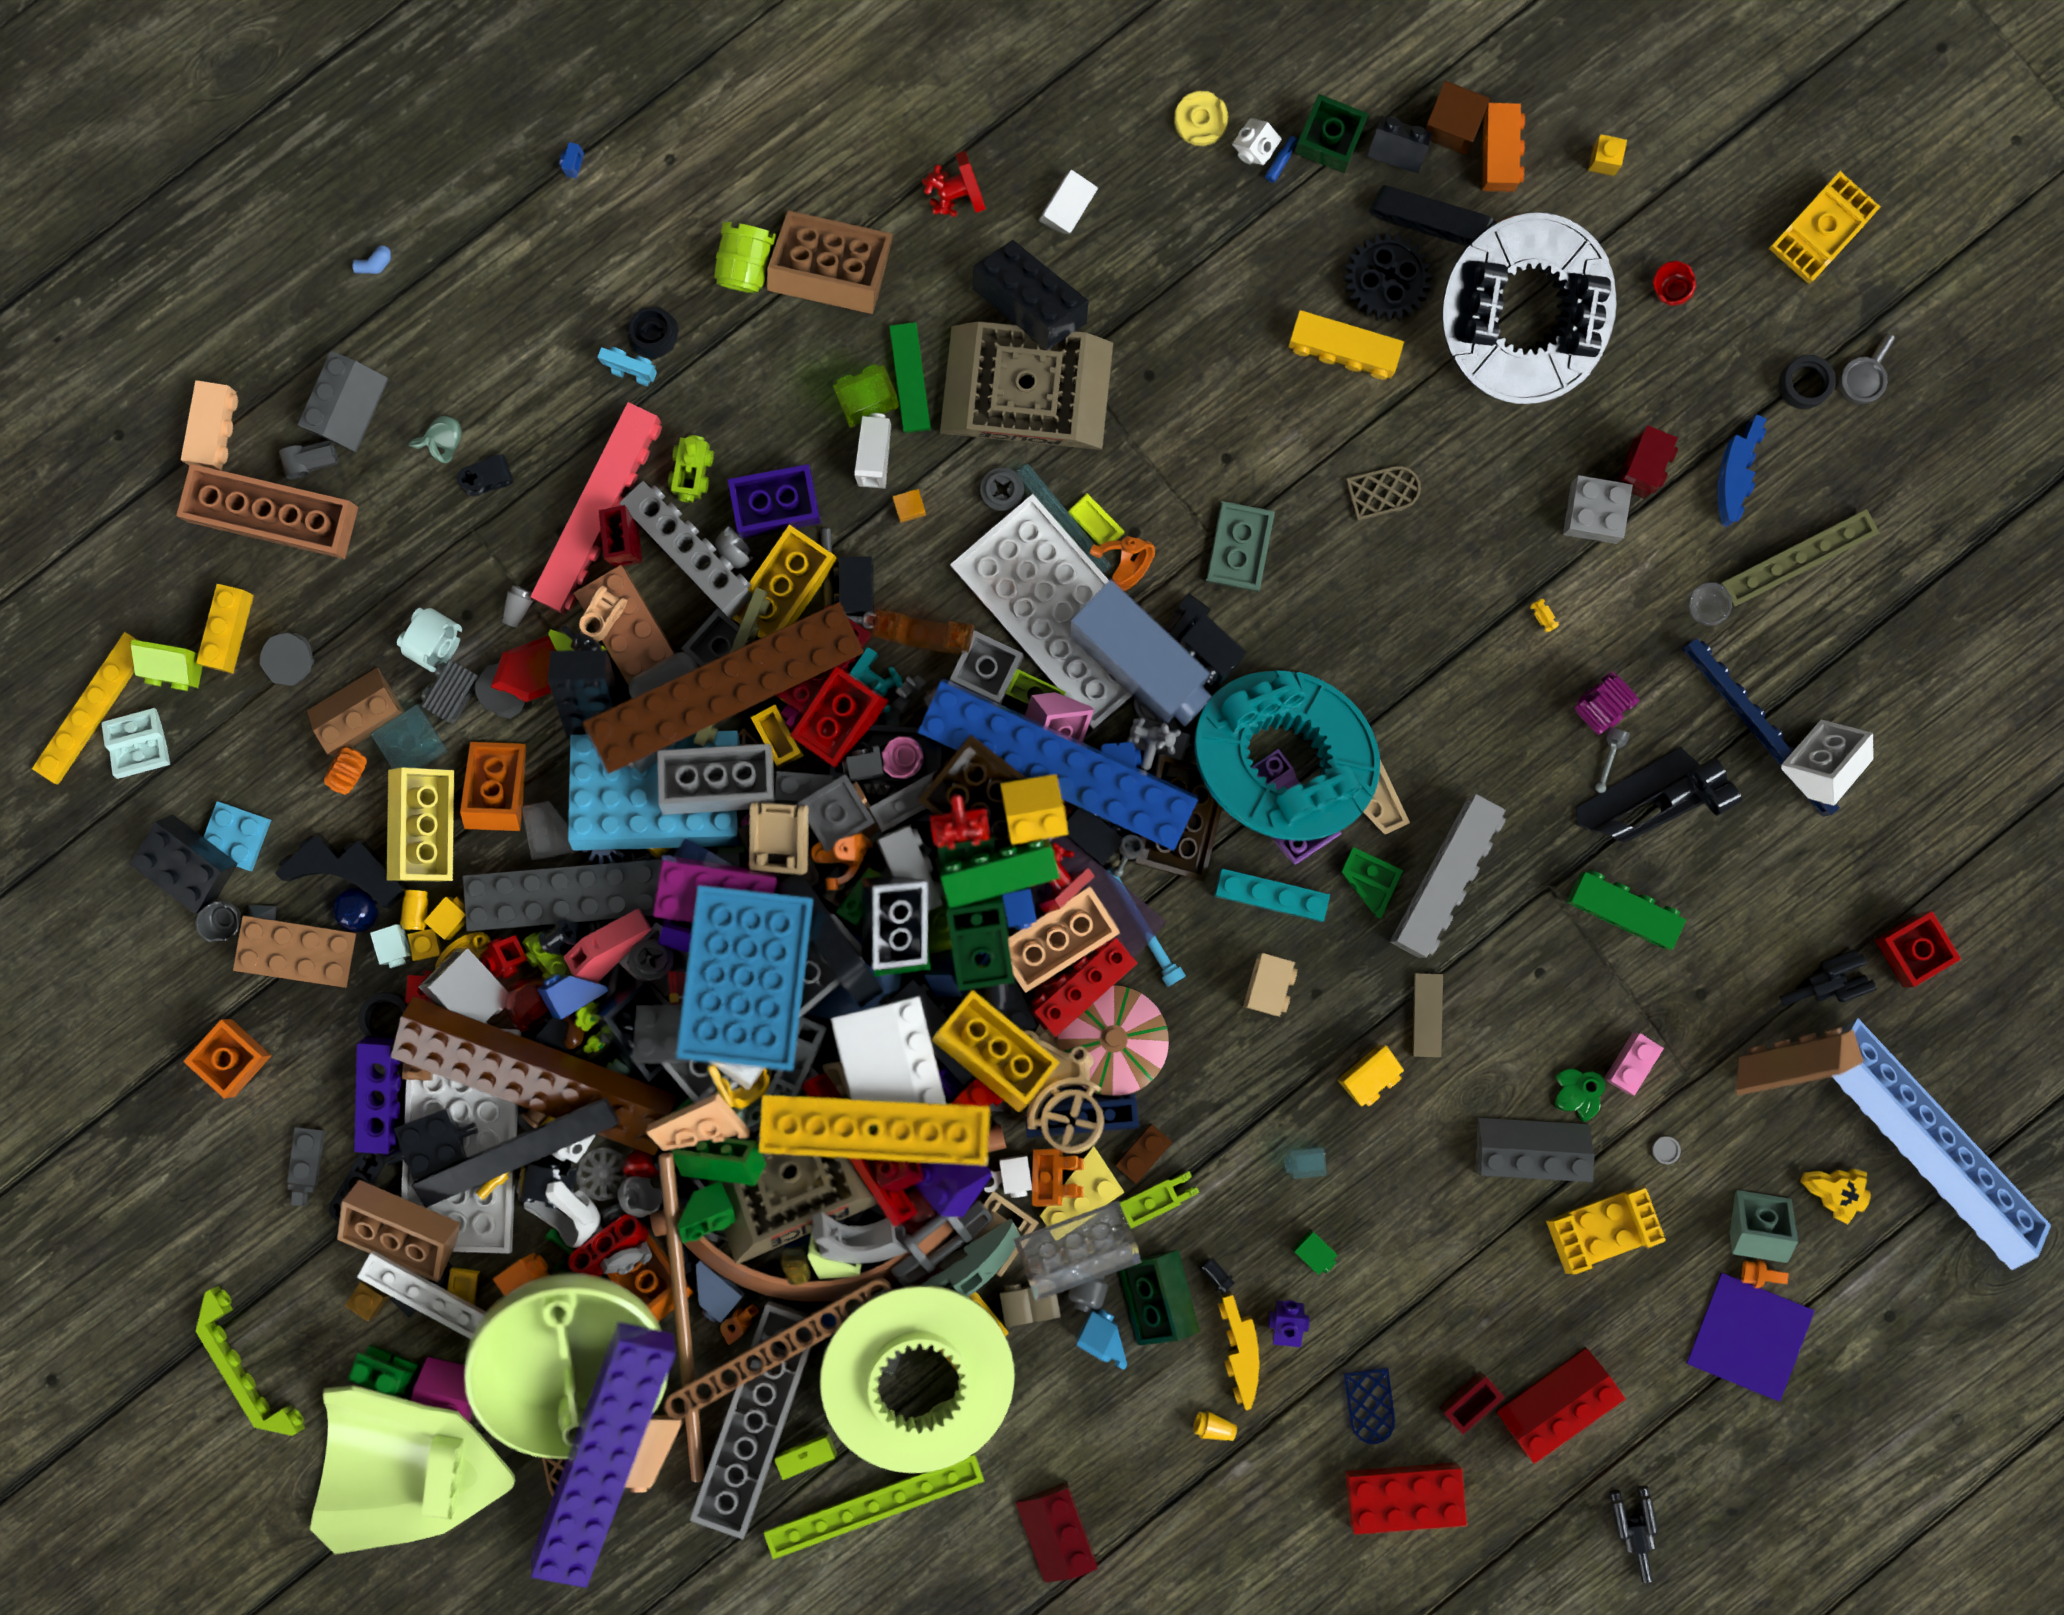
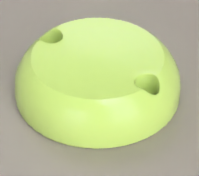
M559 1274L528 1282L500 1299L485 1314L472 1336L465 1366L466 1391L470 1405L482 1425L504 1444L533 1456L567 1459L617 1322L662 1331L657 1319L637 1296L620 1285L600 1277L585 1274ZM666 1377V1379H665L664 1385H663L662 1390H661V1392H660V1395H659V1398H658V1400H657V1403H656V1406H655V1408H654L653 1413H654L655 1410L657 1409V1407H658V1405H659V1403H660V1401H661V1399H662V1397H663V1394H664V1391H665V1388H666L667 1377Z

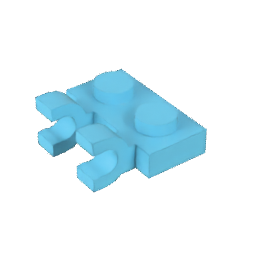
M601 347L598 359L603 365L611 368L613 375L623 378L624 372L637 377V383L647 387L650 381L654 382L657 371L655 370V365H652L650 360L641 356H636L635 359L630 358L626 355V352L615 347H611L610 350Z

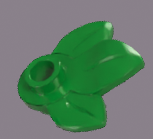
M1574 1068L1565 1069L1556 1075L1557 1081L1563 1088L1556 1097L1555 1107L1562 1111L1577 1110L1583 1122L1592 1119L1598 1113L1601 1106L1599 1097L1605 1091L1604 1078L1597 1072L1588 1071L1582 1073ZM1592 1081L1596 1083L1597 1087L1594 1090H1589L1586 1088V1084Z

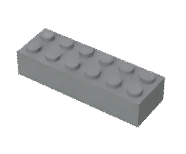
M1477 794L1466 799L1395 930L1390 943L1417 958H1424L1429 954L1433 955L1440 944V940L1437 939L1438 935L1442 930L1446 931L1452 922L1453 916L1450 915L1452 909L1462 903L1467 893L1463 890L1468 881L1472 882L1480 869V867L1476 866L1482 856H1487L1493 845L1490 842L1492 835L1495 832L1499 833L1505 823L1506 818L1502 817L1506 811L1505 809Z

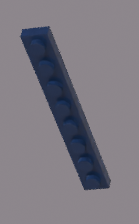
M1696 638L1681 648L1781 766L1795 748L1787 746L1782 740L1783 734L1781 731L1766 721L1764 711L1757 704L1750 702L1746 697L1748 694L1744 687L1739 683H1734L1728 676L1730 672L1727 667L1721 662L1717 663L1711 655L1712 650L1704 641H1699ZM1808 798L1823 817L1832 815L1840 809L1837 804H1825Z

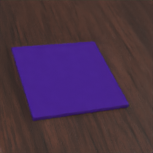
M1720 1273L1686 1364L1780 1402L1815 1310L1761 1288H1754L1751 1284L1742 1283L1739 1279Z

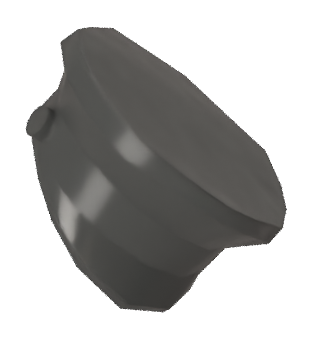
M288 632L270 637L260 654V666L273 683L281 685H296L311 672V667L314 664L310 644L305 637L298 633L291 634Z
M499 664L489 665L475 683L476 696L480 704L487 711L494 712L499 717L511 719L521 712L525 701L503 690L498 691L491 688L490 686Z

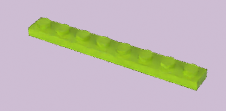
M973 1453L966 1459L949 1467L931 1472H921L764 1531V1536L774 1560L984 1482V1477L977 1457Z

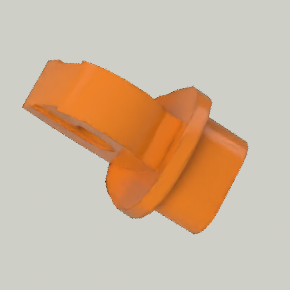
M1756 1259L1755 1262L1744 1260L1741 1282L1752 1284L1754 1288L1758 1289L1763 1287L1766 1281L1788 1284L1789 1273L1767 1269L1766 1264L1761 1259Z
M751 1304L746 1309H737L733 1316L728 1317L722 1323L720 1331L728 1345L741 1337L752 1325L753 1317L759 1312L754 1304Z

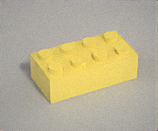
M417 768L388 770V881H453L454 770Z

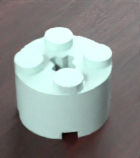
M418 608L412 615V623L407 631L402 632L399 636L397 645L401 647V652L404 656L430 672H436L437 668L435 667L439 663H447L455 653L460 639L456 637L457 631L462 632V627L432 608L425 610Z

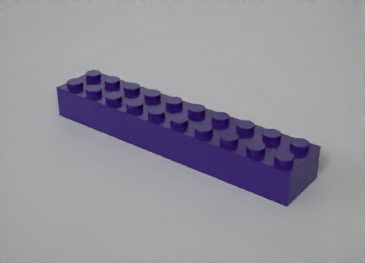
M617 1322L532 1552L531 1578L587 1588L675 1356L674 1335L672 1333Z

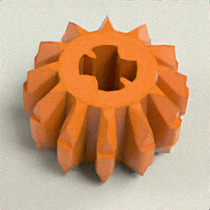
M346 746L341 748L324 777L325 785L337 793L348 794L365 769L367 758L353 748L351 749Z

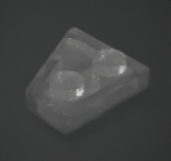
M550 801L521 806L531 859L533 861L582 851L572 849L568 841L569 825L559 815L557 809Z

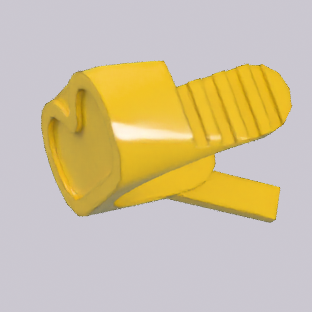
M712 1064L708 1066L710 1075L721 1098L730 1108L743 1109L748 1107L752 1102L765 1095L770 1086V1077L766 1073V1068L763 1069L749 1090L742 1086L731 1090L729 1082L724 1077L721 1078L716 1066Z

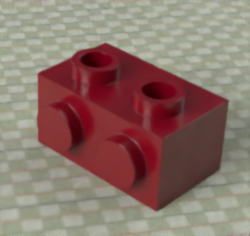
M876 1131L871 1135L875 1136L878 1134L879 1131ZM874 1159L877 1171L876 1180L880 1188L896 1193L923 1181L921 1166L918 1161Z

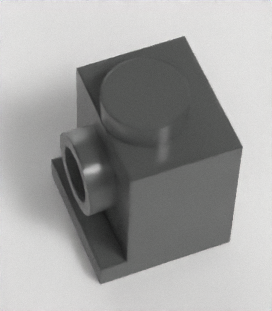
M879 746L873 747L874 753H869L868 749L856 750L852 752L851 757L842 759L844 775H849L852 782L885 776Z

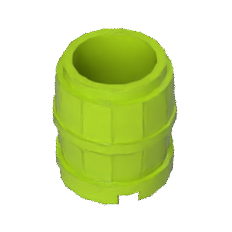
M723 222L721 229L722 238L716 254L714 278L717 279L716 284L733 290L758 293L759 289L763 288L771 246L774 245L776 234H769L767 230L740 223L738 229L731 227L732 222Z

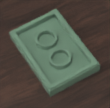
M1221 501L1205 582L1255 592L1260 591L1275 511Z

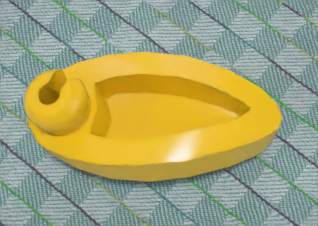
M475 932L458 938L441 953L436 961L435 969L457 948H468L481 961L480 954L488 948L487 944L491 942L490 937L483 932Z

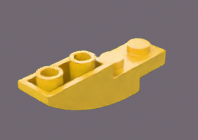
M1232 1292L1221 1295L1222 1303H1218L1222 1319H1228L1231 1327L1230 1330L1226 1331L1231 1347L1237 1346V1349L1227 1352L1229 1360L1224 1361L1228 1376H1234L1237 1387L1233 1388L1237 1404L1243 1403L1245 1410H1249L1252 1408L1256 1395L1259 1376L1257 1336L1252 1317L1249 1315L1240 1318Z

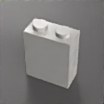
M457 948L419 986L435 1005L488 1024L486 1021L493 1014H498L506 1007V1001L511 996L468 948Z

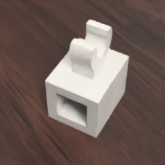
M1027 1155L1000 1159L1001 1171L990 1170L994 1184L984 1187V1191L993 1192L1003 1182L1004 1194L1010 1193L1011 1198L1027 1196V1191L1032 1190Z

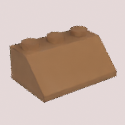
M375 668L307 710L313 732L325 752L336 757L341 748L345 746L349 748L354 747L406 715L379 668Z

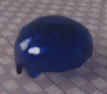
M354 888L346 889L336 897L333 905V914L335 920L344 929L357 933L364 932L374 925L378 916V909L373 898L367 892Z

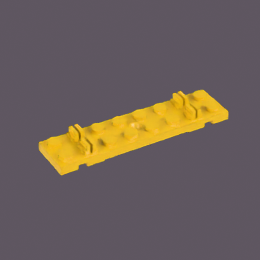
M762 1095L759 1153L987 1165L990 1107ZM872 1124L877 1125L879 1128V1132L875 1136L869 1133V1127Z

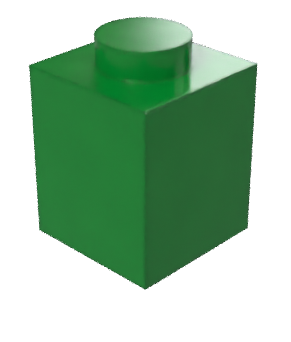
M1311 1229L1292 1248L1318 1275L1322 1272L1328 1273L1337 1263L1334 1259L1338 1255Z

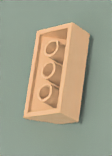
M1091 886L1076 894L1061 909L1044 914L1036 919V922L1031 923V927L1021 929L1008 937L1013 974L1025 993L1120 934L1118 926Z

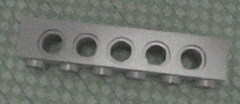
M642 481L619 504L621 506L626 505L633 519L723 613L731 619L751 601L753 595L748 590L751 584L741 574L736 577L731 572L734 567L723 555L719 559L714 555L717 549L706 538L701 541L696 536L699 533L698 529L689 520L684 523L679 518L682 513L672 502L666 505L662 501L665 495L655 485L650 488ZM655 509H658L655 515L650 516ZM676 526L672 533L667 534L671 527ZM693 544L690 550L684 552L688 545ZM710 562L706 569L701 570L704 563ZM727 580L726 585L718 588L720 582Z

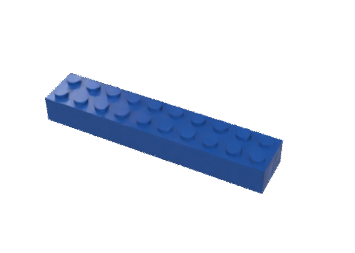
M946 679L940 682L918 733L955 750L972 734L1026 778L1057 774L1063 800L1172 850H1175L1198 801V796Z

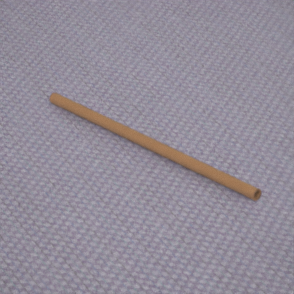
M667 1153L659 1155L681 1382L682 1386L695 1380L682 1240L677 1227L680 1220L673 1154ZM683 1399V1402H684V1410H685V1409L687 1408V1403H686V1401ZM698 1409L685 1417L691 1480L693 1482H701L705 1479Z

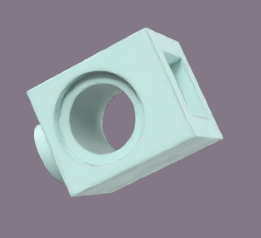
M396 924L370 933L379 965L389 964V968H394L406 964L405 959L412 957L406 931L402 930V926Z

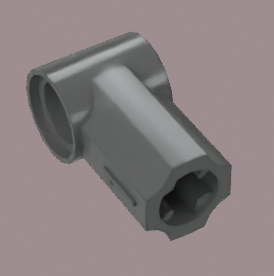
M330 440L306 447L290 446L279 451L285 478L290 480L308 476L310 471L338 464L337 452L333 442Z

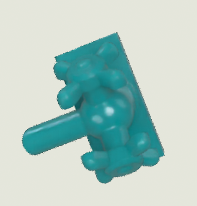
M867 647L850 673L882 696H885L892 687L897 686V688H900L903 684L902 678L895 671L894 667L888 668L891 676L886 679L881 678L870 670L878 658V654ZM886 705L881 713H888L890 711L889 705Z

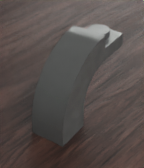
M800 1017L793 1071L777 1070L765 1095L798 1097L821 1046L826 1031L825 1027Z

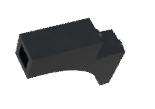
M311 835L299 845L301 849L294 855L286 856L279 863L280 868L275 872L282 881L288 882L316 874H330L342 877L364 889L382 908H390L405 895V890H409L402 881H388L387 864L366 842L359 840L357 842L352 841L342 850L343 855L341 856L323 836L315 835L313 837Z

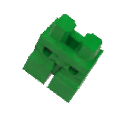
M369 1345L366 1353H357L347 1380L378 1393L397 1397V1394H404L411 1390L421 1364L399 1355L394 1357L391 1364L394 1353L374 1345Z

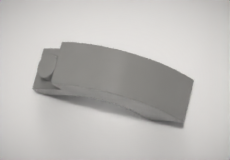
M823 1212L812 1216L813 1238L819 1243L820 1255L827 1259L844 1263H871L887 1260L908 1252L907 1246L902 1241V1238L905 1237V1228L901 1224L894 1228L888 1218L866 1226H846L839 1224Z

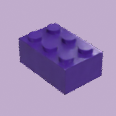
M809 464L728 479L737 533L741 539L784 531L789 525L794 528L821 524L814 480Z

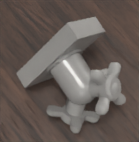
M1135 718L1127 741L1133 742L1135 748H1140V751H1144L1140 767L1146 771L1151 768L1155 754H1162L1183 761L1191 736L1178 729H1169L1167 724L1157 726L1146 723L1144 718Z

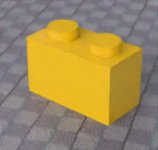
M776 705L751 717L763 742L771 744L773 760L777 767L781 769L804 756L796 740L790 736L792 732Z

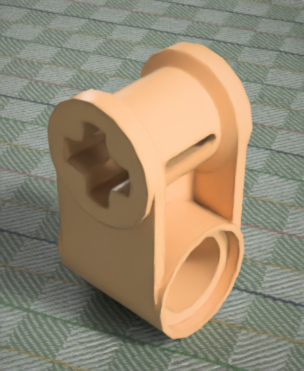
M601 586L579 622L581 631L597 641L603 640L624 611L627 600L625 598L619 599L607 592L606 587ZM593 621H599L601 624L600 629L595 633L588 632V625Z

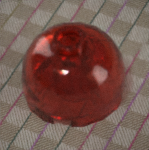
M531 977L525 980L521 978L510 987L511 991L505 1002L506 1013L519 1031L530 1030L531 1028L528 1025L534 1021L538 1025L541 1024L550 1014L537 989L544 985V978Z

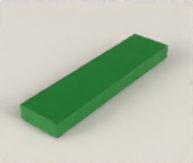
M917 323L891 325L890 333L904 434L931 430Z

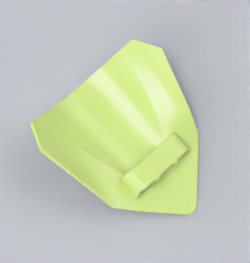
M355 1386L324 1389V1404L328 1413V1438L324 1468L310 1530L334 1554L413 1542L444 1534L512 1489L515 1483V1475L479 1432L458 1411L425 1406Z

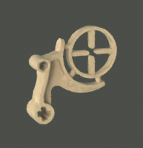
M1023 1031L1060 1062L1029 1102L1027 1112L1028 1129L1034 1130L1037 1129V1126H1041L1046 1140L1056 1149L1065 1153H1079L1089 1149L1099 1139L1104 1126L1102 1109L1096 1100L1091 1097L1094 1091L1100 1092L1101 1090L1098 1085L1090 1082V1068L1094 1063L1093 1056L1081 1046L1075 1047L1071 1054L1060 1051L1049 1043L1044 1042L1035 1032ZM1074 1085L1088 1087L1086 1092L1079 1090L1059 1091V1089ZM1053 1094L1054 1097L1046 1104L1041 1119H1037L1043 1103ZM1068 1097H1075L1071 1110L1073 1118H1078L1083 1098L1093 1104L1097 1113V1124L1079 1119L1075 1121L1077 1126L1094 1130V1132L1087 1141L1074 1147H1070L1074 1133L1072 1125H1067L1062 1145L1057 1144L1052 1139L1048 1129V1119L1065 1124L1070 1122L1066 1116L1051 1113L1056 1104Z

